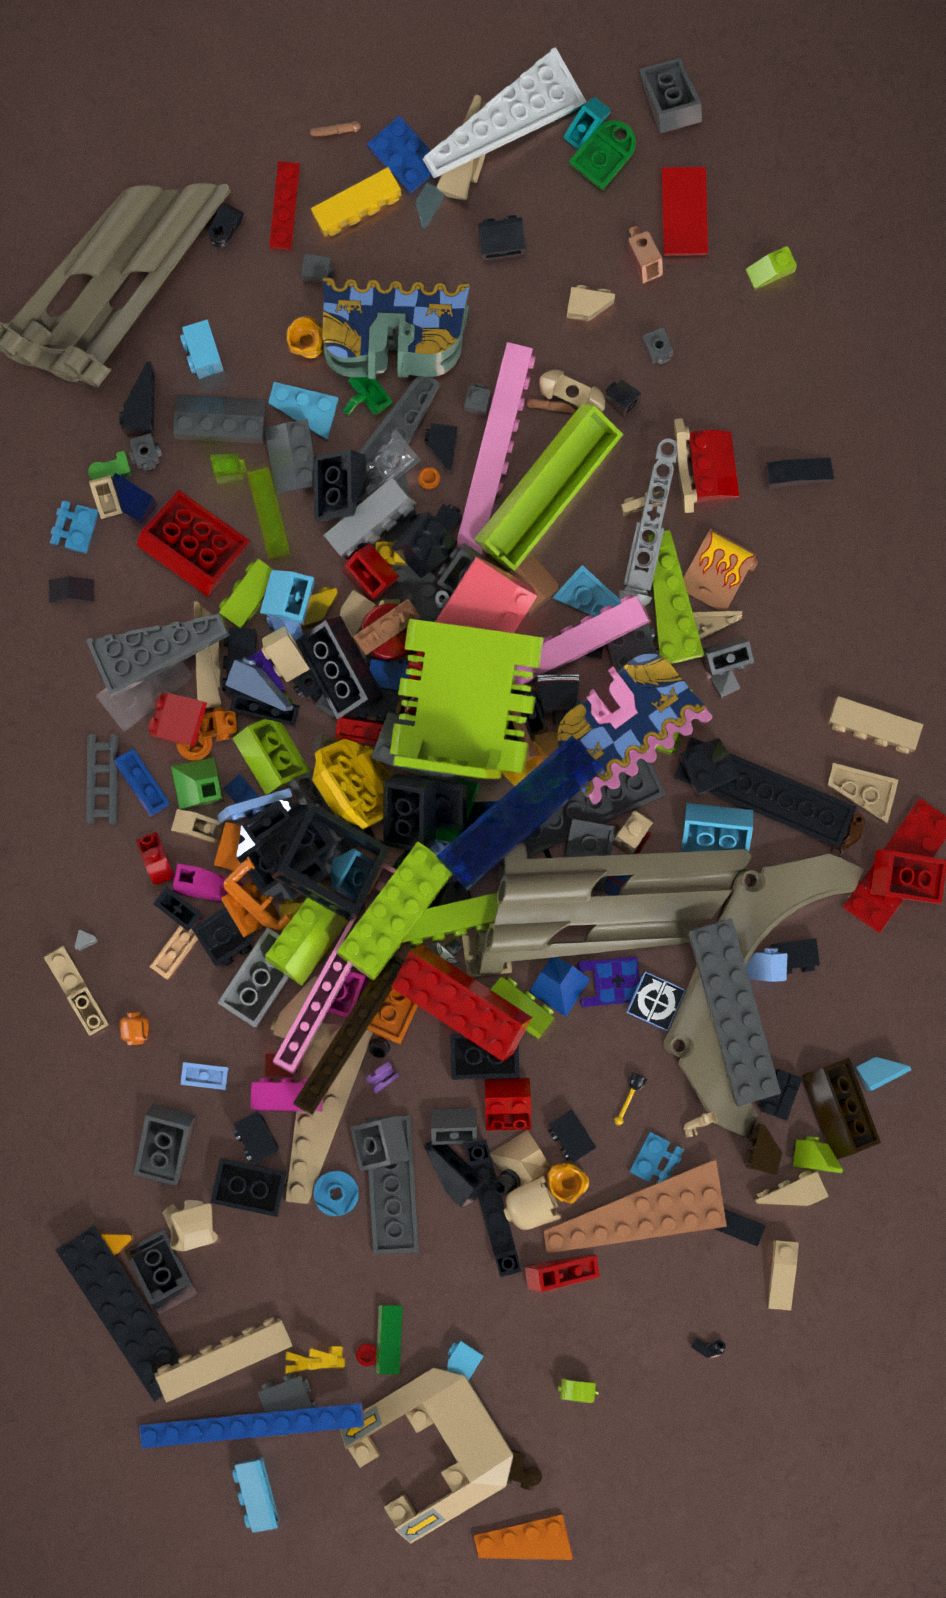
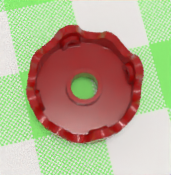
M389 603L373 608L362 619V630L398 605ZM408 627L371 651L370 654L375 658L394 660L405 656L411 651L405 649Z

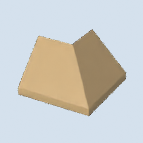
M528 1130L490 1153L501 1173L506 1169H511L518 1174L521 1182L520 1186L531 1182L551 1169Z

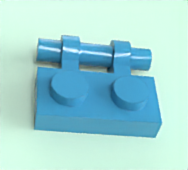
M62 500L60 508H57L55 526L52 527L50 532L52 535L50 543L58 545L60 538L66 539L64 546L66 549L87 554L99 511L76 505L75 512L73 513L68 511L70 502ZM66 519L72 520L69 532L63 530Z
M649 1132L629 1172L647 1182L651 1181L653 1175L659 1177L657 1183L672 1177L671 1174L676 1165H679L682 1160L680 1157L684 1149L676 1146L673 1153L667 1151L670 1142ZM662 1157H665L669 1160L664 1170L661 1171L657 1167Z

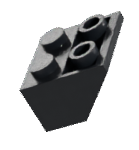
M509 215L504 217V220L495 221V219L489 218L482 220V223H478V239L482 260L525 254L526 246L522 217L517 218L516 215Z

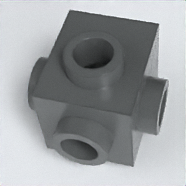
M151 433L130 439L132 450L129 451L132 464H137L138 469L150 470L160 463L159 456H162L159 443L154 444Z

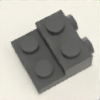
M464 543L460 548L456 546L449 556L452 560L448 565L443 563L437 572L440 575L437 584L453 593L475 557L481 558L482 555Z

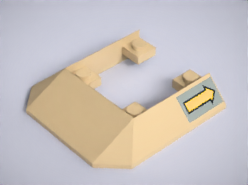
M435 1367L363 1411V1427L340 1429L346 1450L349 1449L359 1467L364 1466L381 1455L370 1435L404 1414L409 1419L416 1433L434 1423L447 1443L457 1463L443 1470L441 1474L452 1492L417 1513L405 1494L384 1507L396 1526L395 1530L410 1544L506 1487L514 1455L467 1377Z

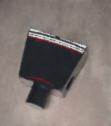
M580 674L537 675L542 710L545 714L552 713L553 726H559L566 713L576 707Z

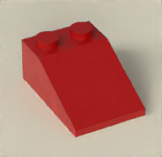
M161 693L155 702L156 712L154 718H151L148 725V730L150 731L148 736L175 744L195 746L207 702L169 693Z
M876 850L870 894L942 905L946 860L897 851Z

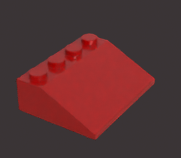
M178 490L143 528L136 546L208 597L249 545L250 540L185 493Z

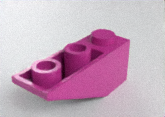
M177 864L173 883V891L176 894L223 902L221 898L229 894L223 885L227 877L199 867Z

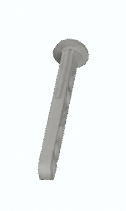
M664 439L658 444L655 455L657 462L653 465L641 523L637 522L623 584L627 585V587H625L624 591L618 590L620 599L629 595L633 597L638 596L643 606L648 605L652 600V597L647 596V590L651 591L664 532V528H661L674 471L672 463L676 462L678 445L672 439ZM664 443H671L673 445L674 451L671 455L662 453L661 447ZM661 464L666 465L669 469V474L666 477H660L657 474V467ZM656 486L662 487L664 490V496L661 499H656L652 496V489ZM649 500L655 503H662V507L658 505L656 508L659 518L656 517L654 521L650 520V516L647 515V512L653 509V504L649 505ZM645 530H651L655 535L654 540L650 543L645 542L642 538ZM640 552H646L650 556L649 562L645 565L640 564L637 560ZM635 565L639 568H648L647 573L643 570H634Z

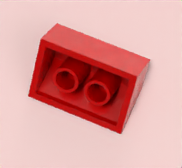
M703 430L689 432L690 440L687 441L690 446V465L694 478V489L697 492V502L739 498L731 431Z

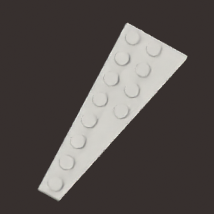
M556 47L551 49L534 66L489 101L478 113L470 117L465 124L457 128L446 140L439 143L424 156L423 160L433 178L570 114L587 103Z

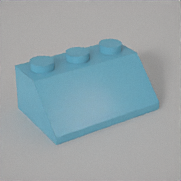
M686 803L681 852L747 849L749 852L753 831V810Z
M263 1456L236 1463L232 1473L235 1483L240 1484L241 1492H238L240 1504L246 1507L247 1514L244 1515L246 1527H251L252 1533L278 1528L280 1521Z

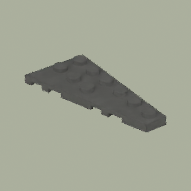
M215 614L194 618L192 621L173 622L171 625L152 626L126 631L124 634H110L102 638H89L85 640L109 695L114 698L230 636L222 616Z

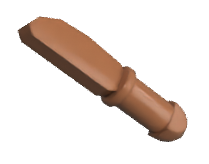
M353 121L352 123L314 128L310 132L312 136H327L337 133L340 135L345 132H357L361 125L359 122Z
M533 398L526 400V405L529 408L546 409V411L549 409L550 411L573 414L576 412L575 406L563 401H546Z

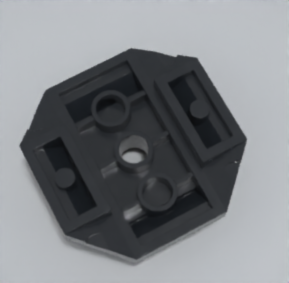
M278 800L241 825L237 859L242 863L247 860V857L251 858L255 869L251 868L247 871V874L262 895L295 900L302 895L272 878V875L282 856L281 850L283 846L288 844L304 809L308 805ZM313 818L311 819L288 866L316 883L331 875L337 847L336 841L324 824Z

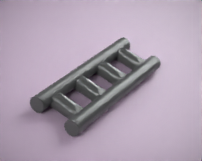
M88 734L86 824H95V817H108V824H117L118 768L114 760L118 758L119 735L111 734L110 742L96 741L95 734ZM96 750H110L109 764H96ZM96 773H109V786H96ZM95 795H109V808H95Z

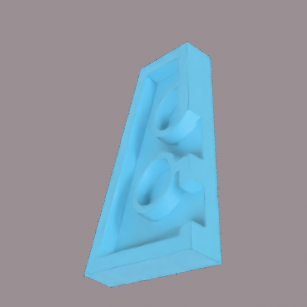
M274 382L268 403L295 421L308 419L310 431L328 441L339 399L338 397Z
M583 565L552 597L594 617L600 615V610L609 605L615 607L621 604L620 599Z

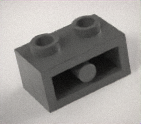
M744 637L703 649L704 656L702 658L705 669L714 676L723 675L731 669H742L747 667L748 664L754 663L750 642Z
M476 1108L431 1109L432 1145L469 1144L476 1142Z

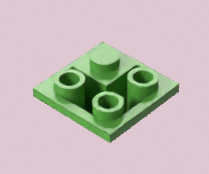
M215 757L171 766L180 810L224 801Z

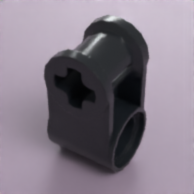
M226 203L221 204L209 228L210 241L213 246L224 248L229 244L235 230L243 219L244 212Z

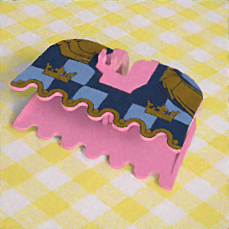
M643 654L629 661L619 672L614 667L608 670L614 679L610 684L609 691L621 707L613 714L595 690L592 689L589 692L590 695L587 696L588 700L574 707L560 722L557 733L559 749L573 771L583 794L589 796L592 804H597L601 801L602 786L606 785L614 790L620 786L619 774L621 772H625L629 776L636 775L639 770L637 766L638 759H644L648 763L654 762L657 757L655 752L656 746L661 745L665 749L673 748L675 745L673 734L675 732H679L683 736L691 735L693 732L691 721L693 719H698L703 723L712 719V715L706 710V706L689 689L667 659L660 655Z

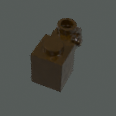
M511 1449L514 1455L507 1483L511 1484L512 1481L520 1482L521 1488L533 1491L534 1487L542 1480L541 1471L537 1467H530L525 1471L522 1468L525 1453Z

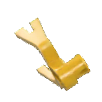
M342 1346L329 1347V1354L309 1349V1357L317 1359L286 1352V1360L296 1362L295 1366H286V1373L305 1369L345 1368Z

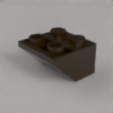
M757 1124L756 1128H752L749 1141H753L751 1150L746 1152L744 1163L748 1164V1169L777 1175L782 1151L766 1125Z

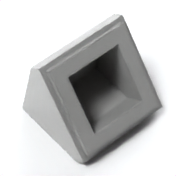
M79 930L75 948L81 951L97 943L99 940L97 937Z

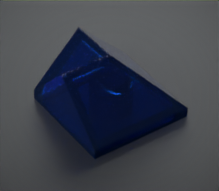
M115 473L113 478L123 514L129 515L141 523L157 506L154 497Z

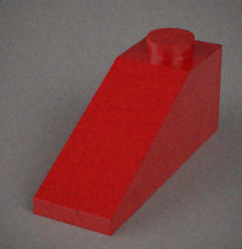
M597 1255L546 1261L525 1267L528 1289L538 1292H545L600 1277Z

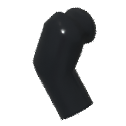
M696 1338L691 1347L704 1357L713 1358L725 1352L726 1344L722 1340L706 1344L699 1338Z

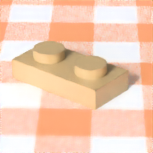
M657 489L652 490V496L656 499H661L664 496V491L658 492ZM647 492L644 497L639 499L634 496L624 500V504H621L623 517L644 510ZM649 500V505H650V504H653V507L656 506V505L662 504V503H655V502H652L651 500Z

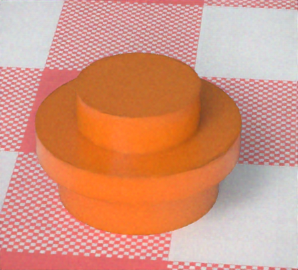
M432 467L423 468L418 474L420 486L424 489H434L440 482L439 472Z

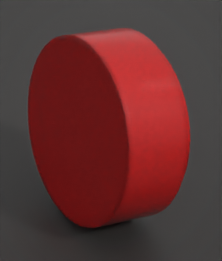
M370 1343L362 1344L356 1352L358 1363L365 1367L376 1363L377 1348Z

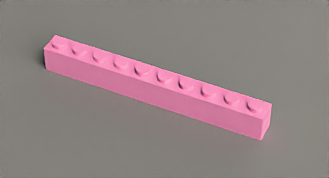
M507 342L457 538L458 543L456 544L459 548L463 543L480 553L483 560H485L486 552L474 541V538L498 510V504H495L496 496H501L504 483L500 481L502 474H507L509 462L506 461L507 453L512 454L515 441L511 440L513 432L518 431L520 419H516L518 410H523L525 398H522L523 389L528 390L531 377L527 376L529 368L533 369L536 356L532 355L533 348Z
M382 863L358 915L347 924L273 1060V1063L292 1074L295 1073L353 966L337 955V950L396 872V869Z

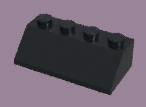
M341 616L325 620L295 641L337 720L368 705L383 695Z

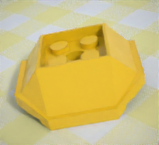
M342 739L314 753L316 763L312 781L334 815L341 816L348 824L359 825L362 829H365L383 820V782L392 777L383 762L371 758L374 750L373 747L367 745L363 747L354 741Z

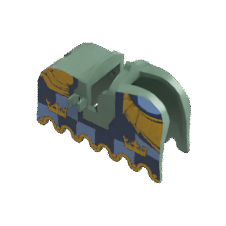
M323 278L324 358L327 365L343 376L376 379V374L383 373L387 369L388 352L398 351V377H408V374L423 377H435L445 374L455 366L461 354L464 329L469 313V306L466 303L470 285L468 283H461L456 287L455 292L451 293L447 290V286L444 283L439 282L434 285L431 292L425 290L424 284L417 281L412 284L409 291H405L402 283L395 280L390 283L387 290H383L380 287V283L373 279L367 283L366 288L360 289L355 279H348L342 288H338L332 278Z

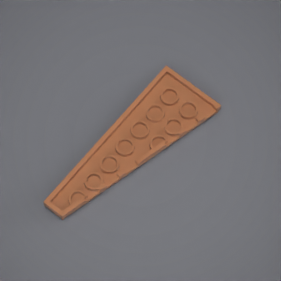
M716 1159L710 1160L705 1164L693 1167L659 1183L652 1184L592 1211H587L575 1218L544 1229L547 1253L726 1227Z

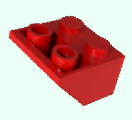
M371 544L358 550L346 562L343 568V573L373 603L400 577Z
M530 1078L485 1079L486 1131L531 1129Z

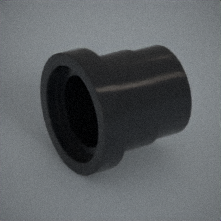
M506 1169L493 1181L492 1186L498 1195H504L519 1187L521 1182L515 1171Z

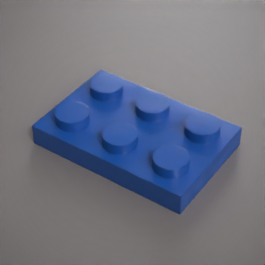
M400 115L367 143L370 151L386 168L389 167L393 176L409 194H412L432 176L423 160L424 156L431 150Z

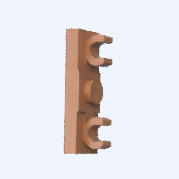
M407 599L352 637L363 654L367 655L408 627L409 619L418 620L421 617L410 600Z

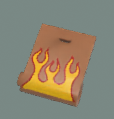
M710 529L683 578L687 593L719 611H726L748 571L753 572L759 562L756 559L757 554Z

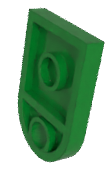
M611 120L602 123L570 159L569 165L603 191L634 153L636 139L632 129L621 121ZM617 130H624L627 137L623 140H618L614 133Z

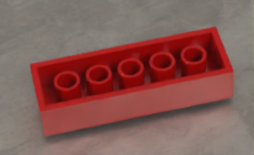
M422 944L409 951L391 988L501 1061H504L514 1053L533 1018Z

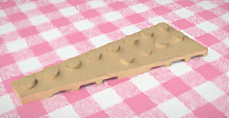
M321 1023L303 1056L300 1083H302V1079L310 1077L342 1025ZM366 1030L323 1098L322 1112H315L311 1116L306 1112L296 1111L286 1193L287 1202L309 1204L373 1035L370 1031Z

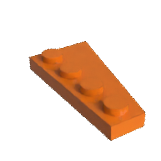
M563 1514L474 1534L479 1558L573 1560Z

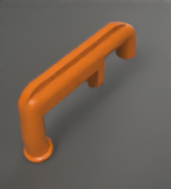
M247 857V860L242 862L225 879L223 884L225 890L263 926L274 930L285 929L293 918L291 914H285L277 921L264 909L273 899L272 896L267 897L260 904L237 882L251 868L255 869L251 858Z

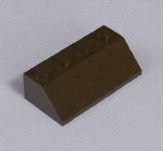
M850 1058L803 1075L822 1129L837 1160L881 1143Z

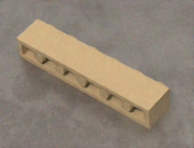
M275 1317L263 1321V1325L256 1329L254 1326L243 1330L242 1335L236 1338L233 1336L226 1337L220 1341L221 1344L218 1346H206L199 1350L200 1354L192 1357L189 1354L178 1360L179 1363L173 1366L166 1364L158 1368V1372L154 1376L165 1401L169 1402L293 1346L280 1318L275 1319Z

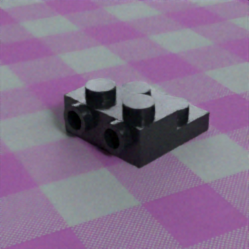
M226 907L191 928L216 967L221 965L224 968L234 961L232 959L233 956L238 953L243 956L253 949L251 947L254 944L253 939L250 935L242 936Z

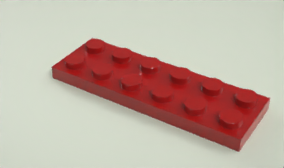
M919 798L883 850L934 857L946 840V816ZM874 862L842 908L877 933H881L904 899L870 894Z

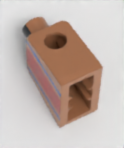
M639 226L630 228L627 231L629 236L628 251L642 283L662 276V257L648 231L642 233Z

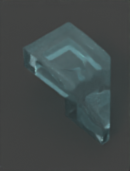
M426 182L416 200V208L419 213L421 227L423 228L427 227L446 196L428 182Z

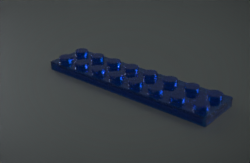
M572 735L436 856L437 859L466 890H469L603 770V767Z

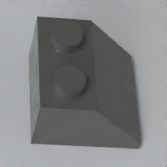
M400 1116L350 1127L360 1172L410 1160Z

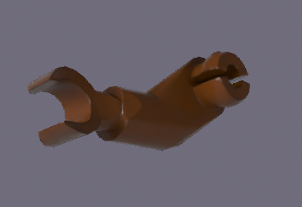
M862 814L853 815L848 835L844 837L840 848L833 846L830 849V854L833 849H838L840 851L838 857H841L846 848L849 849L860 840L865 824V818Z

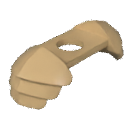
M551 370L545 372L540 377V392L548 399H551L554 395L577 407H580L581 404L594 405L600 412L605 409V397L595 386L590 388L565 376L564 371ZM573 385L579 389L577 397L570 398L567 396L566 389L569 386Z

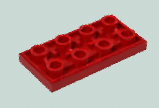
M662 167L663 255H708L706 167Z

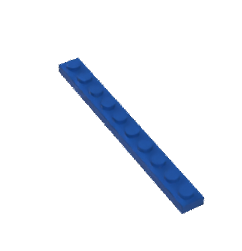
M361 1402L139 1425L142 1448L363 1427L364 1417Z

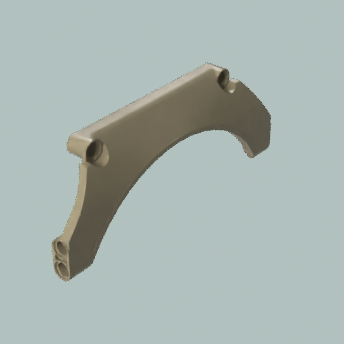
M830 853L766 866L762 868L761 873L744 869L734 878L730 887L732 891L724 901L715 923L730 918L733 919L746 966L760 942L784 918L816 900L831 895L854 892L864 869ZM749 874L751 882L749 885H746L744 879ZM696 966L664 1039L663 1046L669 1054L680 1057L678 1065L697 1093L706 1113L716 1112L718 1123L714 1124L749 1139L758 1115L751 1103L736 1106L698 966ZM678 1039L680 1047L674 1051L673 1043Z

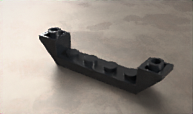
M484 1139L465 1144L464 1147L470 1167L486 1181L478 1198L500 1278L522 1272L510 1225L504 1213L505 1207L502 1196L498 1195L492 1186L493 1181L497 1178L487 1141Z

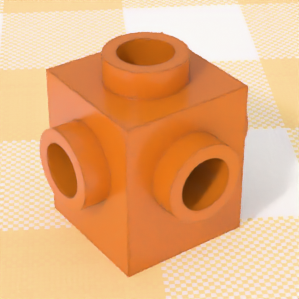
M223 707L212 709L211 713L204 714L201 723L203 738L216 737V741L230 739L229 735L238 733L235 712L226 711Z

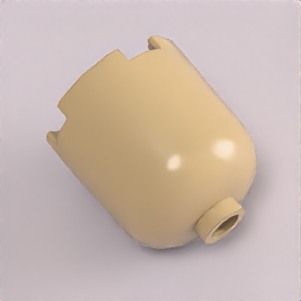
M545 1176L539 1177L509 1192L506 1199L507 1208L504 1209L508 1222L513 1221L518 1228L529 1230L561 1218L560 1212L556 1213L555 1208L559 1207L557 1200L544 1184L547 1181Z

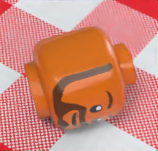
M127 1012V1017H123L120 1020V1038L126 1041V1045L144 1044V1040L149 1038V1019L141 1016V1012Z

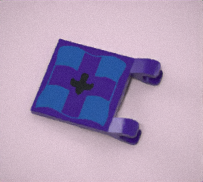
M637 957L577 963L579 971L593 970L596 997H585L580 1000L581 1007L631 1002L640 982Z

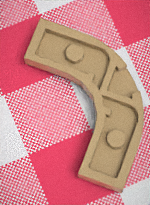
M683 418L674 419L675 442L678 445L676 461L679 470L678 478L685 513L694 512L697 492L694 489L693 475L689 476L687 458L691 457L689 444L686 445V440H690L689 427L684 426Z

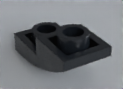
M467 879L446 883L428 908L471 899Z

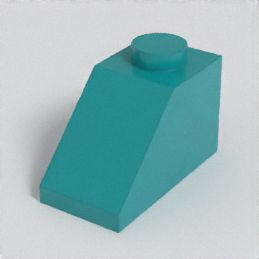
M593 97L582 106L563 138L579 150L598 126L604 123L611 109L596 97Z

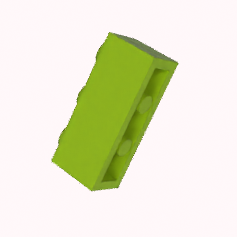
M259 558L256 562L252 561L245 570L247 575L244 579H239L233 586L232 590L234 592L231 597H226L221 602L219 614L237 628H245L263 603L271 570L274 569Z

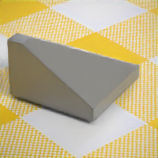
M728 670L723 675L710 678L720 698L740 689L732 670Z

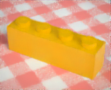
M389 167L312 207L311 213L323 236H334L347 224L352 226L358 223L362 216L366 214L369 216L380 210L379 207L397 202L400 199L399 197L402 196L401 189Z

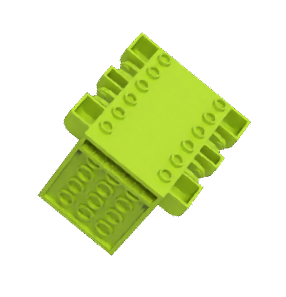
M409 619L405 649L425 652L424 657L408 655V660L411 662H423L422 671L412 668L406 669V674L421 676V681L400 678L398 695L418 697V702L402 700L401 705L417 707L416 716L403 713L399 717V719L415 721L414 726L394 723L390 754L402 755L395 756L394 765L487 779H501L502 770L525 773L529 743L507 740V735L524 737L522 730H509L508 727L509 720L516 723H526L525 717L511 716V711L533 714L535 697L513 694L514 690L530 692L531 687L524 684L516 685L515 678L516 675L523 678L533 676V672L517 670V665L540 668L544 638Z

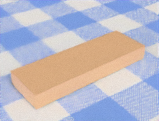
M198 919L197 922L193 925V927L202 921ZM179 926L150 967L169 980L198 941L193 930L190 929L188 932L182 926Z

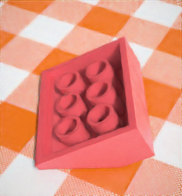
M476 556L435 622L514 633L537 598V594L532 585Z

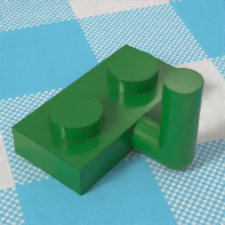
M350 377L348 380L358 394L353 396L343 408L344 414L350 415L354 408L362 401L365 402L374 415L393 404L392 399L376 379Z

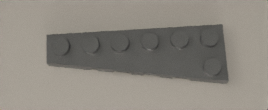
M417 376L359 453L366 455V479L362 491L368 496L372 495L392 477L441 386L434 378Z

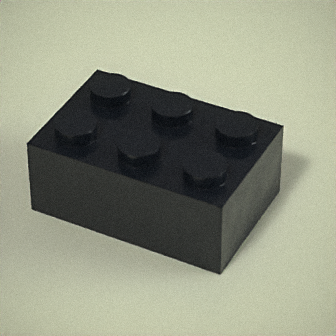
M395 774L383 782L384 845L411 851L417 842H420L428 849L436 844V781Z
M450 1034L452 1080L520 1078L519 1044L510 1057L501 1061L464 1035Z
M220 1158L210 1203L279 1217L288 1172Z

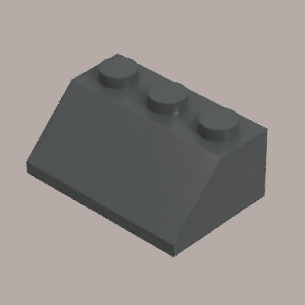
M308 419L264 428L275 494L313 488L314 453Z

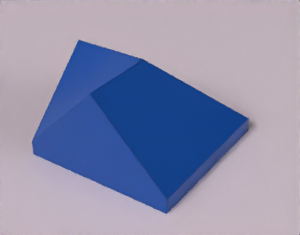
M551 957L529 990V993L566 1017L591 979L558 957Z

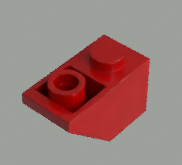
M157 832L136 840L144 865L154 886L175 877Z

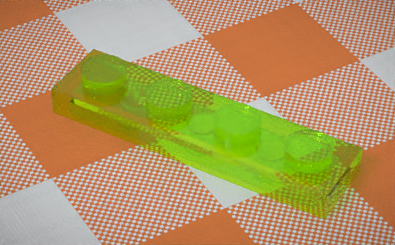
M265 468L249 472L247 474L268 558L273 559L289 555L290 550L270 470Z

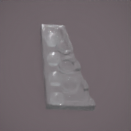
M397 430L391 435L393 437L391 441L379 449L378 452L380 454L372 463L369 462L366 465V479L357 506L390 478L393 477L395 480H398L421 461Z

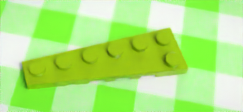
M666 530L663 532L652 583L659 655L667 659L670 664L703 657L704 652L671 531ZM654 534L648 535L649 543L654 540Z

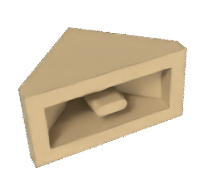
M111 475L89 481L101 519L121 514L122 509Z

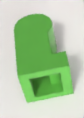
M125 451L116 453L117 459L105 463H92L88 469L91 480L111 475L113 481L132 476Z

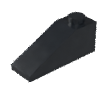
M831 458L789 459L767 462L765 466L768 489L834 480Z
M432 1141L427 1142L424 1147L445 1192L461 1207L474 1202L486 1181L447 1144L432 1145Z

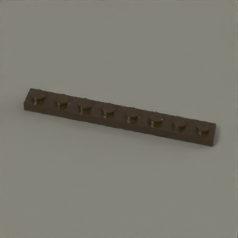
M393 954L374 981L371 979L294 1100L293 1105L313 1116L393 988L391 986L404 960Z

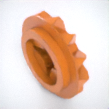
M202 726L199 729L198 742L203 748L195 747L190 752V745L177 744L179 753L188 760L197 761L203 759L211 752L212 737L203 738Z

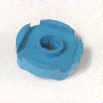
M331 1171L322 1175L314 1187V1200L318 1208L330 1216H341L350 1212L357 1204L359 1198L358 1186L355 1180L349 1174L342 1171ZM337 1187L341 1188L342 1198L337 1197L333 1200L330 1190H335Z

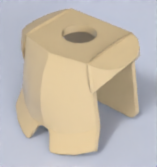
M186 1200L183 1210H178L172 1204L162 1212L172 1235L170 1240L171 1249L187 1251L214 1243L218 1238L217 1234L213 1231L212 1206L209 1203L203 1204V1201Z

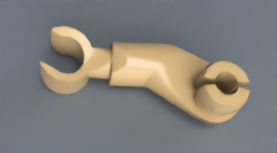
M716 1112L702 1114V1116L687 1122L684 1125L686 1137L697 1136V1127L707 1126L711 1122L718 1123Z

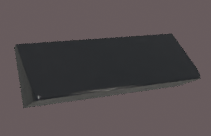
M234 690L229 711L295 726L300 705L292 704V710L283 711Z

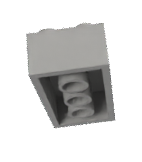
M392 477L357 506L354 516L344 517L324 536L340 556L349 560L358 550L366 545H374L381 538L380 535L386 530H392L398 524L397 520L402 516L407 517L415 510L414 506L417 502L404 486Z

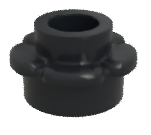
M382 1037L373 1038L369 1042V1052L377 1058L385 1057L391 1049L388 1041Z

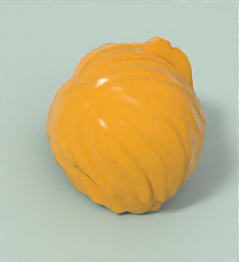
M310 316L298 317L287 329V343L290 352L310 359L321 354L324 347L323 328L315 318Z
M562 1162L551 1167L547 1175V1185L553 1197L573 1204L588 1189L589 1177L578 1166Z

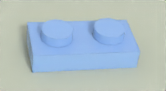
M183 1062L180 1085L226 1090L229 1068Z

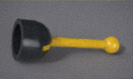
M631 1072L628 1079L631 1090L619 1116L614 1120L616 1125L623 1124V1116L634 1092L641 1090L645 1086L647 1078Z

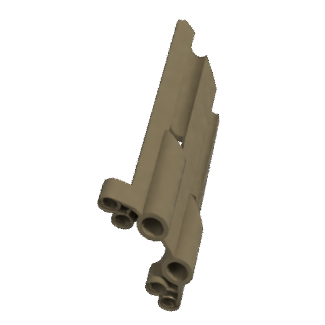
M198 183L188 185L185 189L163 190L157 186H136L125 189L9 324L0 322V352L5 353L8 358L22 365L35 366L49 371L66 381L78 382L80 380L98 388L111 371V368L108 369L103 363L230 193L229 185ZM131 272H148L149 274L123 309H114L110 306V299ZM74 274L93 276L67 311L56 316L47 314L48 304L69 276Z
M523 841L500 842L499 858L501 864L499 866L500 884L497 892L498 909L495 921L489 926L488 931L477 932L478 974L501 973L504 962L690 943L688 931L698 928L705 919H711L731 893L730 886L732 881L740 871L746 869L752 856L747 849L527 859L525 843ZM631 875L625 881L619 895L591 897L593 887L603 876ZM593 925L584 941L548 942L556 933L567 926Z

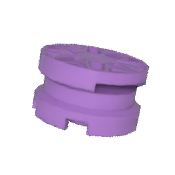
M390 1061L365 1078L368 1084L371 1083L373 1086L372 1090L375 1094L400 1076L398 1071H394L392 1068L393 1064Z

